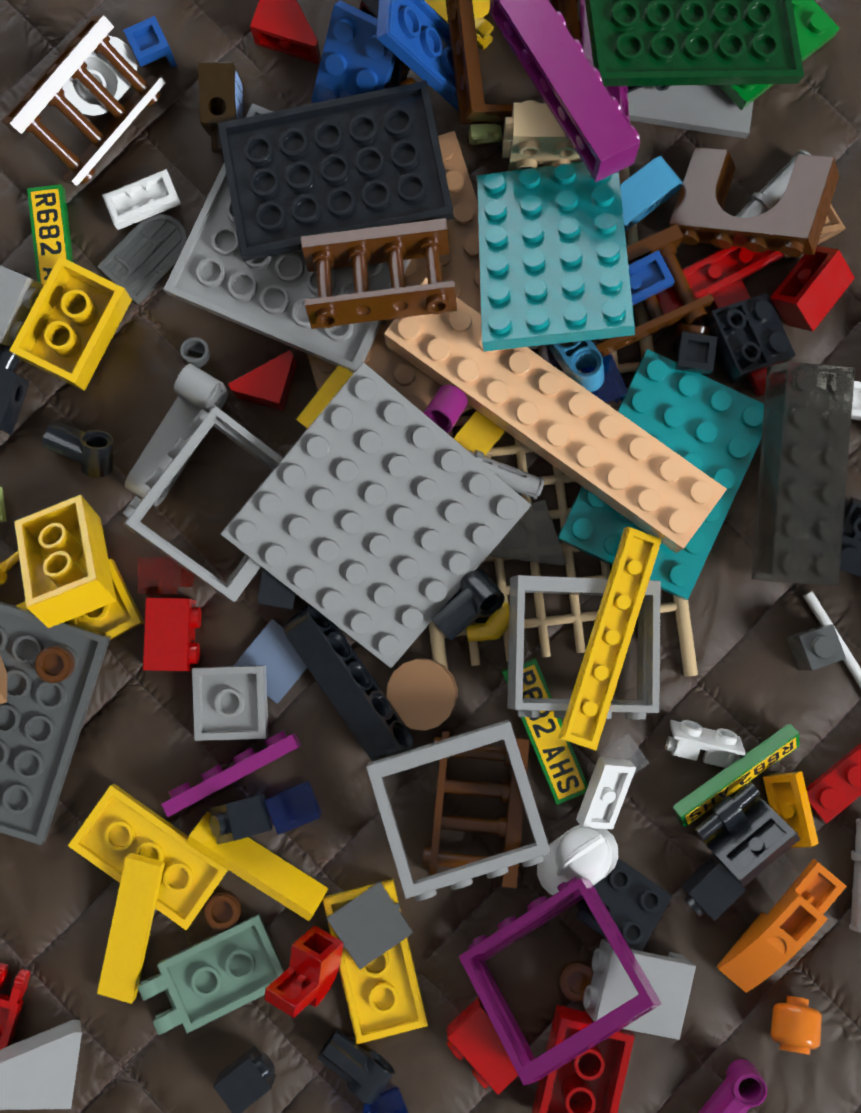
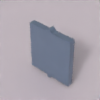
M271 619L233 665H266L267 696L277 704L307 669V666L287 639L283 627L273 619Z

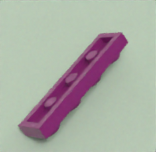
M282 731L265 740L268 747L256 754L253 748L233 757L235 765L224 771L220 765L201 774L203 782L192 788L186 782L169 791L171 799L161 804L167 817L300 747L302 744L296 732L287 737L286 733Z

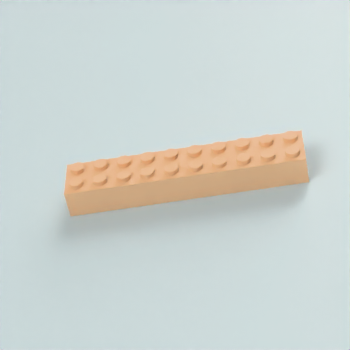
M427 277L425 278V280L422 282L421 285H423V284H428ZM456 297L457 311L394 319L384 333L386 345L442 386L453 385L459 388L466 395L468 405L646 533L661 538V543L674 553L685 548L727 490L528 347L484 352L481 314Z

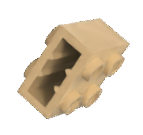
M527 100L522 103L513 104L512 117H505L502 141V158H508V171L528 168L537 169V167L552 165L556 168L561 164L580 162L581 158L546 103Z

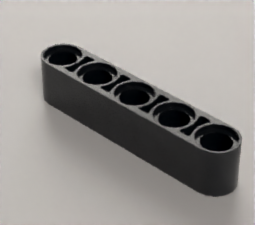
M310 604L287 620L283 627L287 639L372 761H376L412 749L413 737L409 729L337 625Z

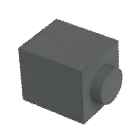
M833 624L818 625L786 637L798 670L813 671L846 659Z

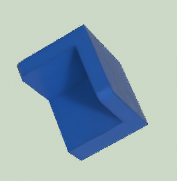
M155 16L123 30L140 67L166 56L171 68L177 66L169 44Z

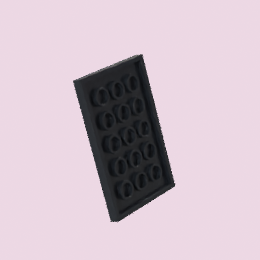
M427 80L218 123L238 243L243 261L302 250V236L446 218V220L454 219Z

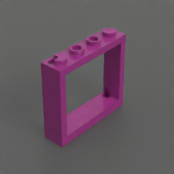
M574 877L568 882H562L557 886L558 893L548 899L546 896L534 900L527 905V913L519 918L511 916L503 920L496 926L498 929L496 933L488 938L486 935L475 938L473 943L468 946L469 950L458 956L523 1085L539 1081L662 1005L592 882L587 879L579 878L577 880ZM584 898L636 988L638 995L535 1058L485 961Z

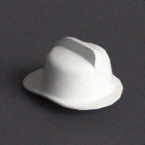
M109 36V43L137 71L135 56L129 46L119 38ZM93 51L84 61L87 64L86 69L117 100L131 87L100 53L96 54ZM70 78L63 85L64 96L82 114L96 116L108 111L77 79L72 80Z
M581 825L575 826L549 844L551 854L544 855V861L537 864V876L541 886L551 895L559 892L557 889L559 884L568 882L574 877L577 880L579 878L590 880L594 886L616 866L619 858L616 840L607 829L582 828Z

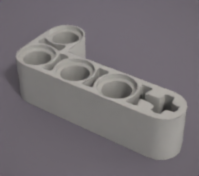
M192 364L186 365L178 375L174 384V391L178 397L125 481L124 487L140 498H143L150 489L145 483L159 466L164 470L171 462L172 458L167 454L181 437L187 441L194 432V429L189 425L202 409L208 413L214 406L221 410L227 400L228 390L224 384ZM193 453L154 502V506L161 504L168 495Z

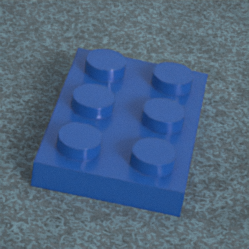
M341 0L334 4L311 103L314 104L388 88L397 56L376 38L377 18Z

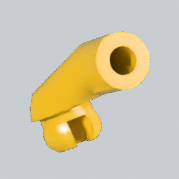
M504 602L502 607L496 610L486 623L470 624L466 628L468 642L499 639L509 628V604Z

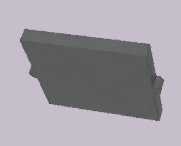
M381 881L326 918L340 940L344 942L343 948L347 949L359 969H362L413 933V930L399 910L400 904L398 902L394 903Z

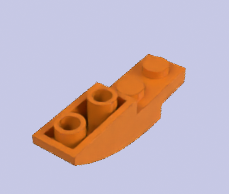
M813 859L768 914L763 911L716 967L747 993L774 974L815 935L828 920L823 914L847 886L818 861Z

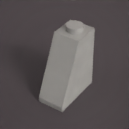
M71 1020L0 1049V1110L71 1109L82 1036L80 1020Z

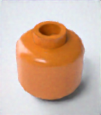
M786 996V1003L775 1004L772 1008L771 1038L776 1043H779V1050L810 1055V1049L818 1048L821 1043V1013L817 1009L809 1007V999Z

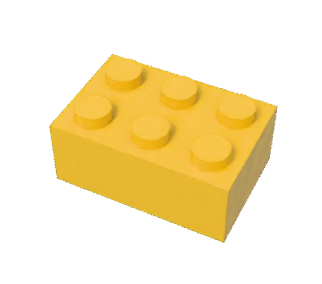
M59 256L9 351L22 361L85 391L132 299L125 288Z
M82 495L14 521L26 608L47 628L116 601L101 518Z

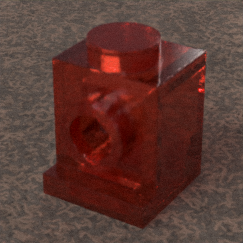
M138 558V594L153 595V588H156V594L178 595V588L193 587L194 576L170 558Z

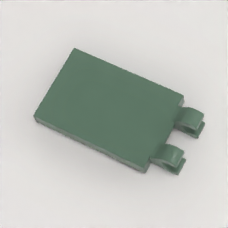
M260 913L235 924L228 930H223L159 961L157 966L160 974L141 981L138 990L143 1001L164 990L172 1008L155 1016L156 1019L152 1021L158 1035L182 1023L186 1033H189L265 995V988L277 979L285 969Z

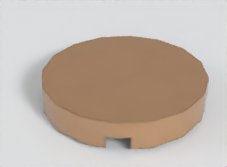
M417 658L403 663L393 672L387 684V699L407 727L426 731L442 725L452 716L456 706V699H458V687L454 676L445 665L431 659Z

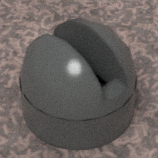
M197 337L189 338L181 345L180 353L186 365L192 364L197 368H201L207 364L210 352L207 343L203 339ZM188 353H189V354L192 355V356L198 357V359H197V358L190 357V356H187V355H188Z

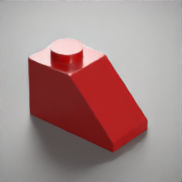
M259 0L250 25L254 43L319 64L321 56L318 40L297 0Z

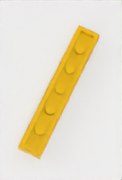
M631 527L624 528L558 736L559 739L595 751L597 750L662 541L661 538Z

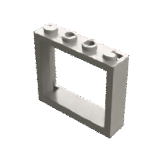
M214 406L208 413L202 409L189 425L194 429V432L187 441L180 437L167 454L172 460L164 470L158 466L145 483L150 489L142 500L135 496L122 513L128 517L123 525L230 602H235L261 567L248 555H245L224 583L140 522L212 426L216 427L272 471L283 459L226 413Z
M523 575L510 578L507 708L518 710V717L539 718L540 711H554V718H564L570 699L523 698L525 593L603 596L608 579ZM649 580L638 615L637 700H612L606 719H611L612 712H625V719L632 720L646 719V713H659L661 581Z
M509 720L368 763L366 766L406 899L415 897L416 901L425 900L437 894L436 889L449 885L452 890L464 888L473 883L472 878L486 874L487 878H495L508 873L509 866L522 863L523 867L533 866L543 862L544 855L551 854ZM503 740L535 843L414 881L383 777Z

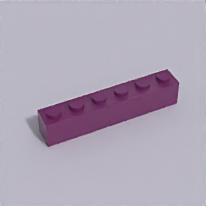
M490 0L489 14L594 181H600L633 165L640 146L639 134L633 125H629L622 115L618 100L607 92L599 71L595 67L592 68L587 61L579 40L573 39L569 33L561 12L555 11L549 0Z

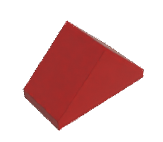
M289 350L228 383V386L236 398L284 411L297 363Z

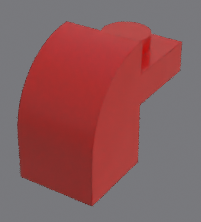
M314 925L292 944L289 968L265 988L264 1000L292 1018H295L308 1004L316 1008L330 990L337 976L344 942Z

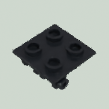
M618 858L615 868L605 878L596 883L594 888L629 948L643 951L672 895ZM583 898L576 905L579 911L575 917L606 938Z

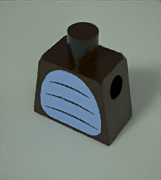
M198 62L200 123L208 136H212V152L223 154L218 123L244 118V83L234 62Z

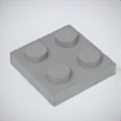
M266 665L192 668L195 741L266 739L269 737Z

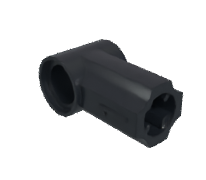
M58 420L48 425L46 433L42 438L43 447L81 463V471L87 476L104 477L113 471V437L111 434L101 430L84 432Z
M476 569L475 571H470L461 579L459 592L431 619L444 635L452 641L479 616L487 617L496 610H499L504 603L505 596L484 570Z
M336 1029L331 1034L317 1059L347 1081L350 1091L359 1100L368 1105L374 1103L395 1074L394 1068L384 1057L374 1051L368 1053L339 1029Z

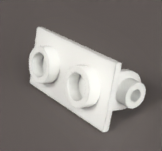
M670 720L673 737L668 736L665 749L671 751L673 756L697 761L700 749L705 750L703 756L704 763L724 768L737 761L740 755L745 756L746 752L740 736H737V734L730 730L719 728L716 731L703 728L700 724L690 720H683L682 722Z

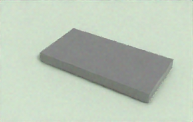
M718 85L670 86L664 91L656 90V86H644L628 93L630 121L745 139L749 135L754 101L743 110H740Z

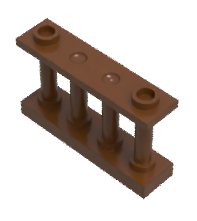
M104 15L92 16L1 121L14 133L22 134L24 131L26 133H33L70 168L62 179L74 186H78L79 183L83 185L91 179L96 171L93 168L144 107H151L156 103L162 94L159 90L166 83L161 77L149 76L145 81L109 43L110 37L108 33L114 26ZM93 51L96 54L100 53L136 90L135 94L124 106L86 69L87 64L84 61ZM70 78L72 80L77 79L114 116L102 132L63 95L65 91L62 87ZM47 104L50 107L54 105L92 142L80 158L40 122L41 117L38 114Z
M446 218L301 237L302 251L308 272L316 271L318 298L305 299V308L311 329L457 311L454 281H442L439 257L440 255L450 254ZM425 258L428 284L406 287L403 260ZM389 262L391 289L369 291L367 265ZM353 267L355 293L333 296L331 269Z
M678 224L627 246L628 265L659 250L675 280L673 286L683 306L664 314L655 295L643 300L642 302L651 321L635 327V335L614 337L602 343L598 339L591 340L601 353L603 362L610 359L609 354L681 321L686 320L687 324H690L707 315L706 310L714 301L712 294L696 300L675 256L676 249L684 237Z
M442 729L441 737H434V742L449 738L450 731ZM515 736L527 774L530 740L527 737ZM484 745L449 756L504 762V766H510L509 780H502V783L445 778L447 757L439 759L431 847L424 846L422 868L429 869L428 876L437 873V866L456 868L491 857L439 851L441 829L495 834L498 839H503L502 853L520 848L524 805L506 747ZM444 793L501 798V802H506L505 817L499 816V820L442 815ZM519 864L509 866V872L500 876L502 887L517 888Z

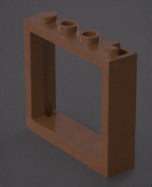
M446 0L461 125L505 124V117H512L513 104H485L472 0ZM551 0V5L555 11H559L563 15L566 28L573 39H577L581 43V21L578 19L577 12L578 0Z

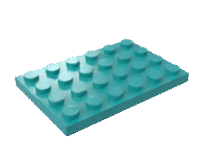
M583 162L561 164L556 168L552 165L537 167V169L528 168L477 175L481 330L484 352L635 335L619 171L597 182L594 181Z
M647 349L617 411L727 489L683 550L674 553L662 543L660 544L649 580L661 581L662 590L683 600H688L775 409L700 373L675 370L676 362ZM581 486L557 540L612 566L624 528L631 527L642 532L645 531Z

